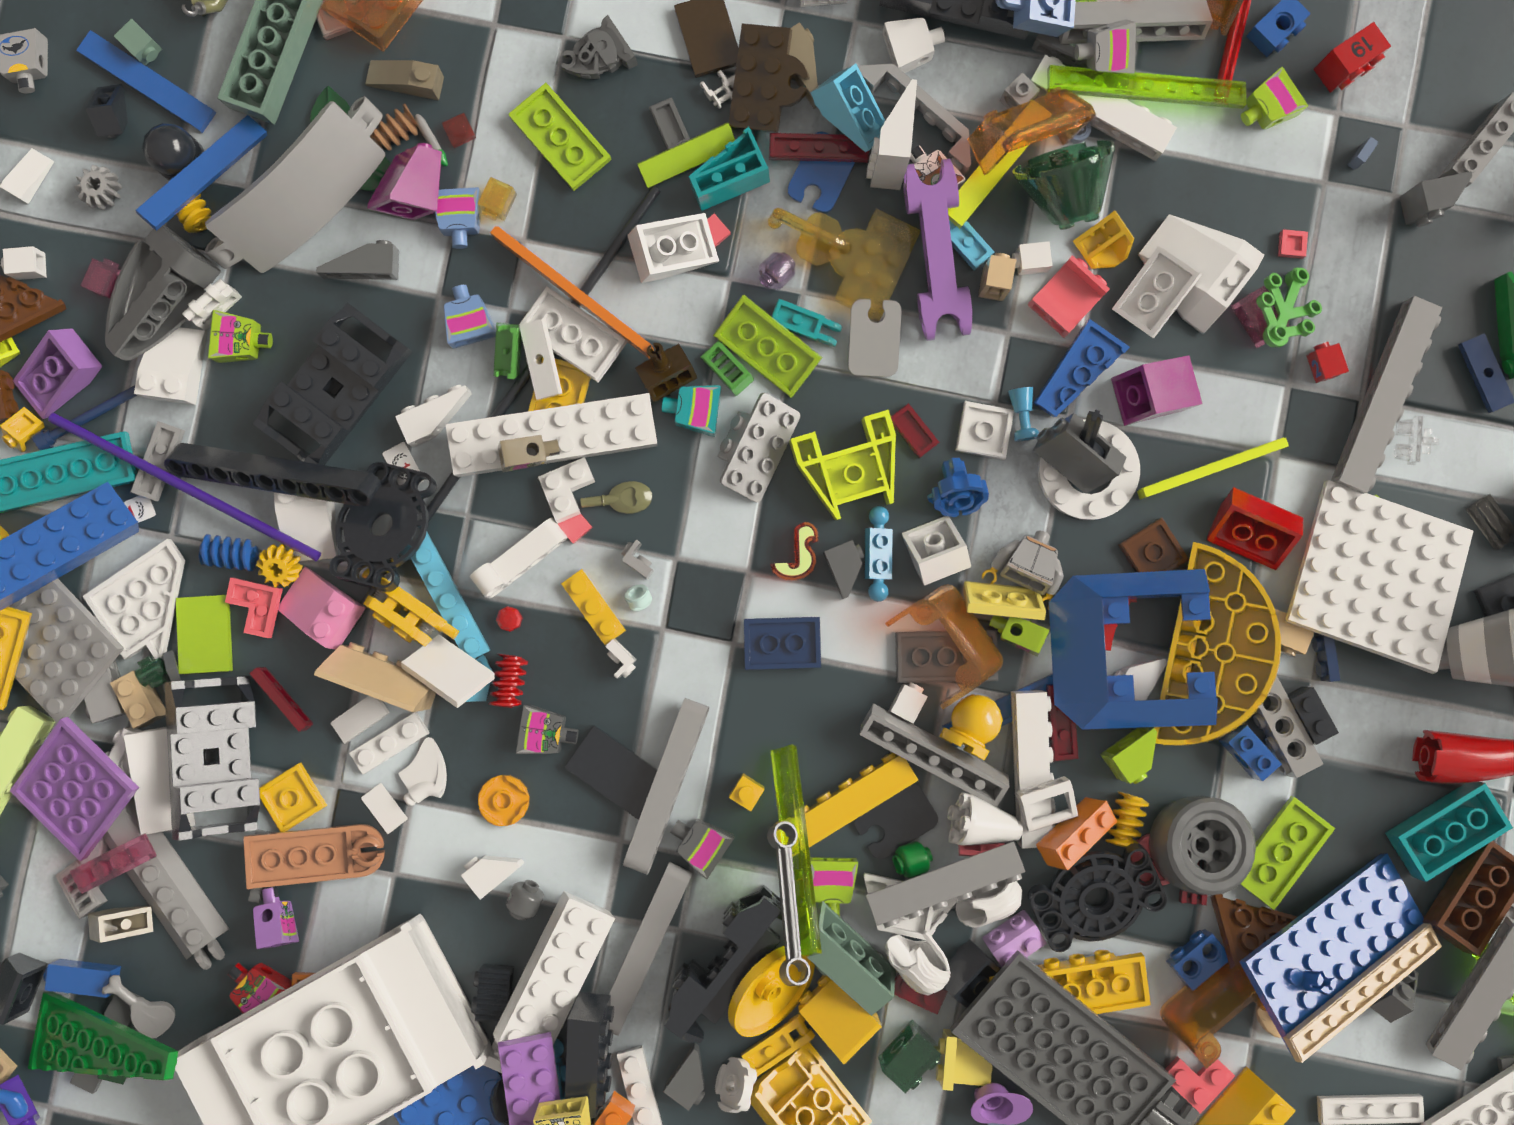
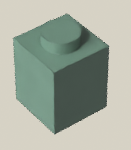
M132 18L114 35L145 66L149 62L154 61L162 50Z

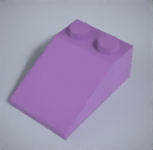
M73 329L48 330L13 381L42 419H46L90 384L102 368V365Z

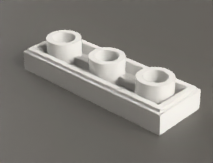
M539 319L519 325L536 400L563 394L546 320Z

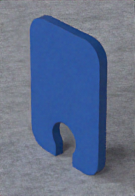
M820 131V132H817V133H815V134H828V133L823 132V131ZM800 161L789 183L788 195L793 200L801 203L804 198V190L811 185L817 186L821 191V196L815 201L812 209L821 213H828L833 209L855 162Z

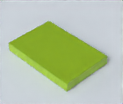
M226 595L176 598L179 674L233 671L230 603H225Z

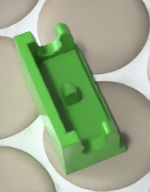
M496 323L493 373L495 377L504 375L507 376V379H515L520 374L522 336L517 324Z

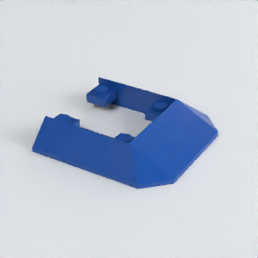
M1205 569L1072 576L1049 601L1054 705L1082 730L1216 725L1218 698H1216L1215 672L1186 673L1188 699L1135 701L1133 675L1107 676L1104 625L1130 623L1128 599L1181 596L1182 621L1210 620V589Z

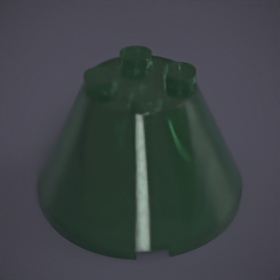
M1097 140V145L1087 147L1086 142L1055 149L1029 159V165L1021 168V165L1016 166L1012 171L1013 176L1053 225H1059L1060 230L1069 229L1075 226L1074 223L1078 221L1092 222L1100 218L1099 212L1103 206L1115 144L1112 140Z

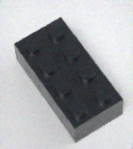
M580 992L568 1017L565 1099L587 1096L590 1117L596 1118L599 1108H603L605 1105L606 1092H609L611 1088L612 1077L608 1076V1069L611 1068L613 1057L612 1053H609V1046L612 1045L614 1032L610 1029V1022L614 1018V1006H611V995Z

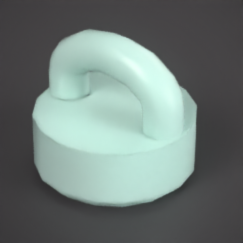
M642 584L632 586L624 596L632 611H641L652 602V596L648 587Z

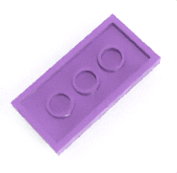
M551 1032L498 1042L509 1125H534L533 1119L539 1103L560 1100Z

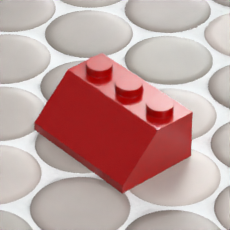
M1233 487L1220 505L1207 536V541L1277 570L1303 536V517Z

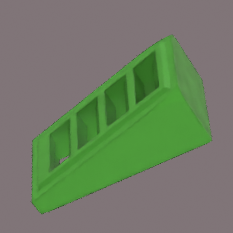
M719 340L701 356V359L735 396L739 395L754 381L748 370ZM722 351L724 354L713 363L711 360ZM729 359L730 362H728L721 370H719L718 368ZM734 367L737 368L731 375H729L728 377L725 376Z

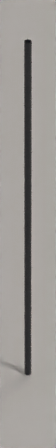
M651 187L580 288L585 294L589 295L627 241L628 234L639 224L661 191L657 187ZM574 300L571 301V303L580 308V305ZM528 364L491 417L504 415L531 377ZM453 471L427 506L428 523L460 479V477L453 475ZM387 573L383 577L389 580L392 574ZM370 588L360 604L365 606L363 603L368 595L376 597L374 594H376L377 590ZM366 607V609L364 610V612L362 613V615L360 616V618L358 619V621L356 622V624L354 625V627L352 628V630L350 631V633L348 634V636L346 637V639L344 640V642L347 640V638L349 637V635L351 634V632L354 630V628L356 627V625L358 624V622L361 620V618L363 617V615L366 613V611L368 610V607Z

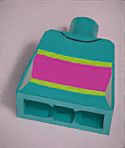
M721 386L680 387L678 399L663 398L662 412L676 414L675 424L679 427L715 437Z

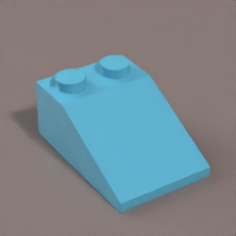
M854 64L834 74L810 93L822 116L862 150L867 152L873 146L874 137L879 138L885 119L857 64Z

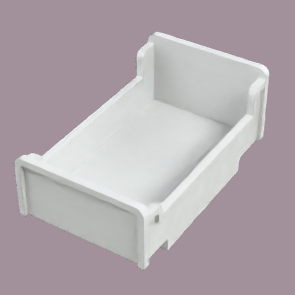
M418 914L285 991L186 1045L178 1051L175 1070L204 1125H375L431 1093L435 1087L467 1068L474 1066L477 1069L484 1065L492 1051V1046L480 1022L475 1021V1013L471 1012V1005L426 920L421 914Z

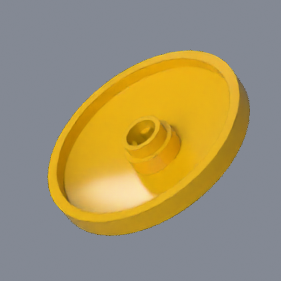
M785 946L767 954L742 979L732 996L728 1009V1021L741 1036L753 1037L767 1032L786 1018L797 1006L799 999L807 991L811 983L815 964L802 952L801 957L808 962L811 970L809 980L803 985L787 986L780 978L779 969L783 961L786 960ZM790 964L789 976L794 982H797L801 977V972L798 971L795 965Z

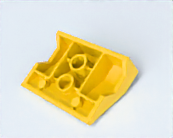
M810 1042L778 1062L753 1084L750 1098L751 1105L767 1125H869L872 1122Z

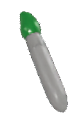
M416 114L415 121L427 144L432 145V149L442 151L441 165L446 167L448 163L445 152L441 149L425 119L421 115Z

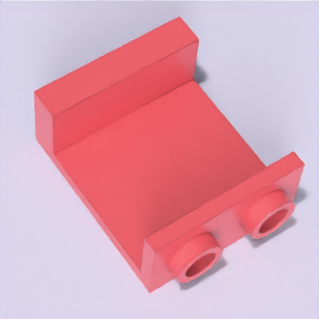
M1072 255L1050 281L1032 298L1028 306L1065 338L1110 288L1106 286L1107 283L1101 276L1094 275L1088 270V265L1082 259L1075 258Z

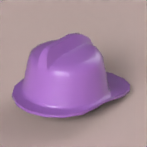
M990 1083L975 1089V1102L971 1107V1116L977 1122L1007 1125L1019 1124L1030 1118L1033 1112V1105L1028 1098L1023 1095L1009 1093L999 1083Z

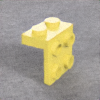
M943 1029L942 1038L938 1040V1054H941L940 1064L936 1065V1080L939 1081L942 1090L953 1091L954 1083L977 1086L990 1084L992 1064L955 1036L950 1029Z

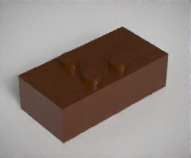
M1491 841L1459 861L1424 916L1423 923L1431 924L1437 934L1462 952L1480 957L1514 903V856L1494 841Z

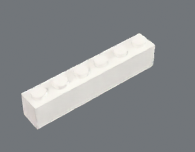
M1045 55L1031 79L1040 89L1038 97L1075 117L1082 116L1086 118L1094 128L1154 161H1157L1177 129L1168 119L1155 116L1145 106L1135 105L1128 101L1125 95L1106 89L1103 83L1088 79L1077 69L1068 68L1058 58Z
M1042 690L1011 691L1015 792L1054 780L1053 773H1050V763L1053 762L1052 747H1049V737H1052V724L1048 722V711H1051L1050 696H1047V692ZM1015 793L1016 818L1023 824L1022 835L1017 844L1021 848H1037L1036 844L1055 827V824L1028 832ZM1054 798L1029 804L1031 819L1035 820L1055 813Z

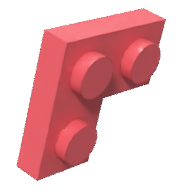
M230 578L225 603L249 608L244 633L272 638L283 588H274V586Z
M1214 1055L1197 1074L1178 1056L1165 1069L1176 1079L1172 1087L1200 1114L1235 1077Z

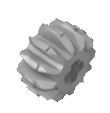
M92 165L90 171L83 169L84 176L76 177L81 182L75 186L76 191L80 193L78 195L79 199L86 202L91 208L98 207L105 210L107 204L115 206L113 199L121 198L117 191L122 189L121 184L117 182L119 180L118 176L103 166L99 168L96 165Z

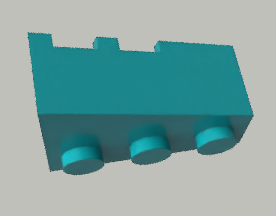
M748 126L743 130V134L734 142L730 141L725 145V149L716 157L712 156L689 176V180L701 211L769 183L770 177L768 166Z

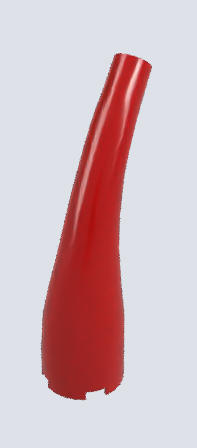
M1423 730L1424 736L1417 737L1415 740L1412 761H1418L1420 771H1415V774L1421 781L1471 783L1514 776V739Z

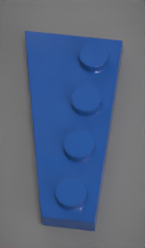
M1091 319L1087 320L1033 404L1050 416L1057 417L1087 386H1090L1104 370L1108 369L1130 347Z

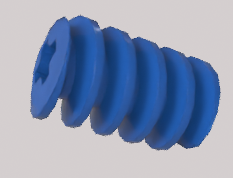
M206 534L199 549V562L201 565L205 564L211 567L215 565L219 568L225 566L227 569L235 567L236 570L246 569V571H253L259 556L258 547H252L250 539H246L242 546L241 538H236L232 544L231 537L226 536L222 543V538L219 535H216L212 542L211 535Z

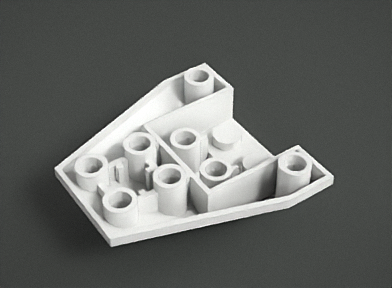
M1170 214L1138 254L1145 264L1156 248L1160 246L1201 274V277L1176 310L1184 321L1202 334L1228 308L1257 270L1264 257V254L1243 239Z

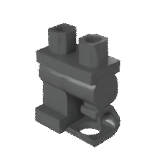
M1168 1089L1138 1125H1194L1200 1113L1186 1102L1178 1114L1174 1112L1173 1108L1180 1097Z

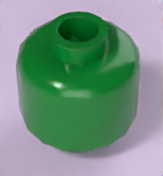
M918 841L898 847L892 858L897 873L907 879L927 873L930 869V862L933 861L930 849L924 847Z

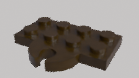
M742 23L729 116L730 128L746 129L749 126L750 130L778 133L782 108L794 106L807 94L808 89L801 86L798 89H792L790 85L792 78L795 76H801L804 80L810 79L806 66L796 57L789 55L792 38L791 28Z

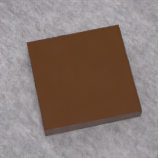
M1162 517L1118 544L1135 572L1173 571L1189 561L1188 556Z

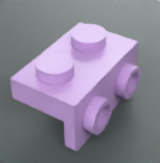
M1025 910L1020 911L982 938L1001 968L1017 950L1028 957L1047 944Z

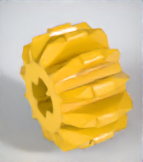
M275 544L270 545L260 553V558L256 566L261 568L258 571V575L266 577L264 583L272 581L274 588L280 584L286 587L299 577V572L303 566L298 563L301 560V556H294V550H286L284 544H281L279 547Z

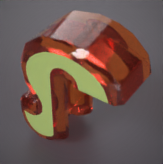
M803 522L794 529L795 563L770 564L772 573L778 578L785 581H796L806 578L813 571L816 564V556L809 542L816 543L818 540V531L814 525L809 522Z

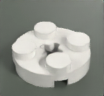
M730 1057L727 1059L729 1063L727 1065L722 1064L718 1071L715 1092L720 1094L721 1102H718L721 1110L739 1113L750 1108V1098L753 1084L757 1079V1072L754 1068L750 1067L745 1059Z

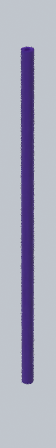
M55 413L49 416L48 421L312 560L317 561L320 558L321 552Z

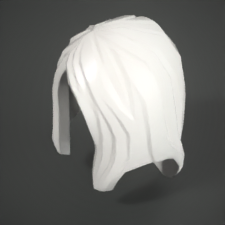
M1005 879L997 882L998 888L983 893L980 888L972 891L973 897L956 903V913L959 921L963 922L966 926L976 928L1014 914L1021 906V886L1017 881L1008 884Z
M928 931L922 933L926 941H913L899 934L891 937L885 944L886 954L890 964L898 971L906 984L915 992L924 995H930L942 990L948 983L951 972L946 956Z

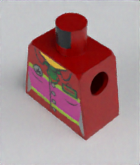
M237 963L228 973V976L238 984L229 996L243 1014L292 987V980L263 963L257 964L250 971L240 963Z

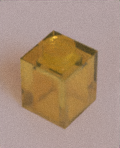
M490 177L478 202L480 209L483 211L482 214L494 221L497 218L505 221L517 193L512 186Z

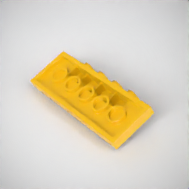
M1097 950L1094 952V956L1084 957L1083 954H1072L1069 956V960L1059 961L1057 958H1047L1043 961L1044 964L1037 965L1096 1014L1151 1005L1145 957L1142 952L1115 956L1114 953H1110L1108 950Z

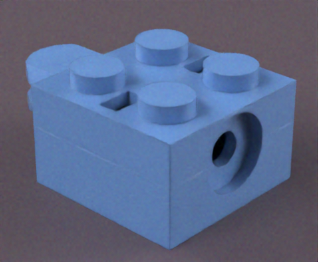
M996 0L998 7L1014 11L1013 28L1058 37L1074 28L1075 0Z

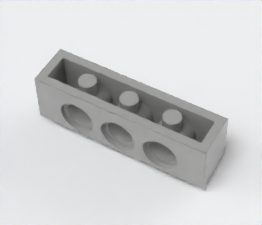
M1514 92L1498 102L1438 178L1472 171V178L1466 187L1475 181L1514 132Z
M1276 676L1268 694L1271 706L1266 710L1262 703L1254 713L1253 719L1258 728L1263 729L1267 737L1265 742L1268 748L1275 752L1279 762L1282 764L1279 767L1280 771L1289 777L1298 778L1323 765V762L1281 682ZM1280 719L1283 723V728L1280 732H1277L1275 724ZM1291 742H1293L1295 745V751L1293 752V754L1289 755L1287 752V747Z

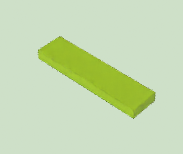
M725 123L637 163V166L647 188L708 161L712 156L716 157L725 149V145L730 141L734 142L735 138L729 123Z

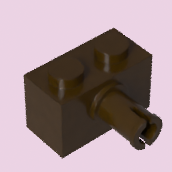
M653 343L655 351L649 345L647 354L651 359L635 367L653 402L698 378L679 343L665 351L660 343Z

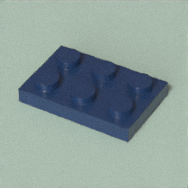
M820 617L744 619L745 670L821 668Z

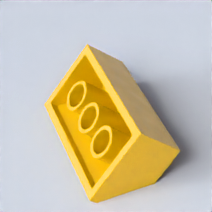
M1246 1066L1195 1125H1284L1296 1110Z

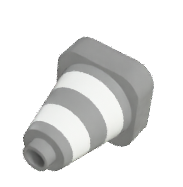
M1514 609L1449 627L1438 670L1450 669L1452 678L1457 680L1514 687Z

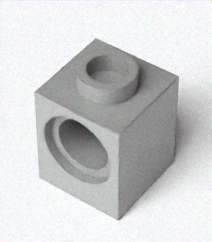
M1022 72L1004 90L1000 102L1018 118L1032 101H1035L1040 89Z

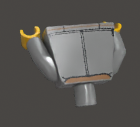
M1039 530L1036 531L1034 538L1025 536L1021 541L1014 540L1001 548L991 563L992 567L982 573V579L986 573L991 572L994 574V579L990 584H994L997 580L996 573L999 570L1001 571L1000 576L1041 594L1044 602L1046 599L1050 601L1058 593L1064 575L1060 560L1057 559L1058 550L1047 545L1050 535Z

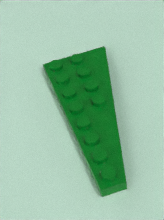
M47 991L42 994L28 1068L30 1070L68 1071L90 1075L105 1074L108 1076H125L127 1078L142 1077L143 1079L164 1081L174 1077L178 1051L54 991Z

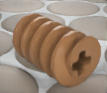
M406 104L402 105L404 113L394 109L395 118H392L387 113L385 115L387 123L380 121L378 128H375L370 135V138L381 148L384 146L387 150H392L391 141L399 146L401 144L399 136L406 141L409 140L408 131L415 136L418 135V124Z

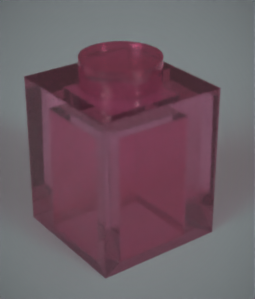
M92 258L81 287L111 299L116 280L121 271L118 269L119 264L106 258L103 259V262Z

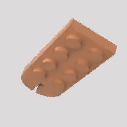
M366 824L246 835L243 837L247 889L364 877L374 873L380 867L385 855V850L361 852V848L384 847V840L380 832Z

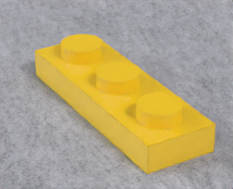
M583 569L561 583L604 645H607L612 639H616L626 631Z

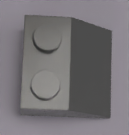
M1472 171L1422 181L1401 195L1400 202L1406 225L1416 224L1417 227L1433 223L1432 219L1444 216V212L1455 205L1472 178Z

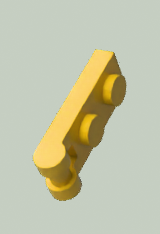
M800 1013L741 1053V1057L749 1063L751 1068L756 1070L757 1077L815 1037L812 1029L806 1027L805 1019ZM796 1029L799 1036L793 1039L790 1032Z

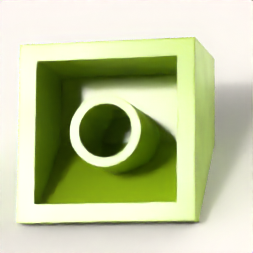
M1152 727L1136 728L1100 754L1118 780L1129 784L1132 782L1137 784L1147 777L1146 772L1152 769L1157 731Z

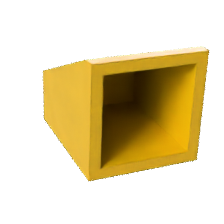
M822 975L817 981L818 986L812 992L810 990L805 992L799 999V1013L840 1061L845 1064L882 1026L877 1013L871 1016L827 975Z

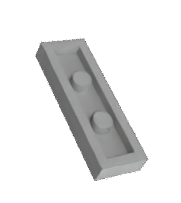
M157 421L143 460L169 473L164 466V461L175 447L181 443L185 431ZM139 469L131 492L154 501H159L165 482Z

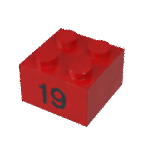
M1372 22L1332 49L1313 70L1330 93L1337 88H1340L1342 91L1351 85L1357 77H1363L1373 70L1375 65L1385 59L1384 53L1391 45L1375 22Z

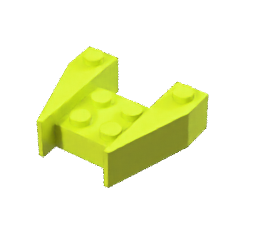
M889 410L865 416L861 419L868 443L822 456L815 432L789 440L796 466L834 520L841 519L837 505L883 492L886 505L894 503L896 433Z

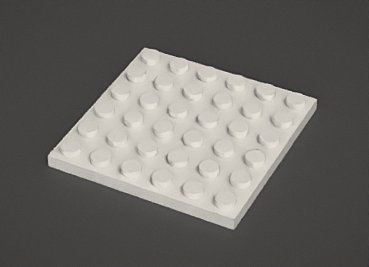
M1327 480L1323 484L1285 622L1428 673H1437L1473 530L1367 493L1363 494L1339 483Z

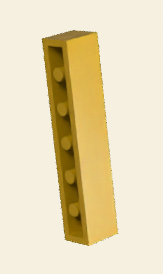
M890 752L881 758L883 763L876 767L873 764L860 771L861 776L853 781L851 778L846 779L838 785L839 790L832 794L827 791L816 798L818 803L811 807L804 805L794 812L796 816L788 821L786 818L778 821L777 823L783 821L790 822L797 830V841L791 847L792 858L917 782L918 778L907 760ZM777 829L776 836L778 841L786 845L789 837H786L783 830Z

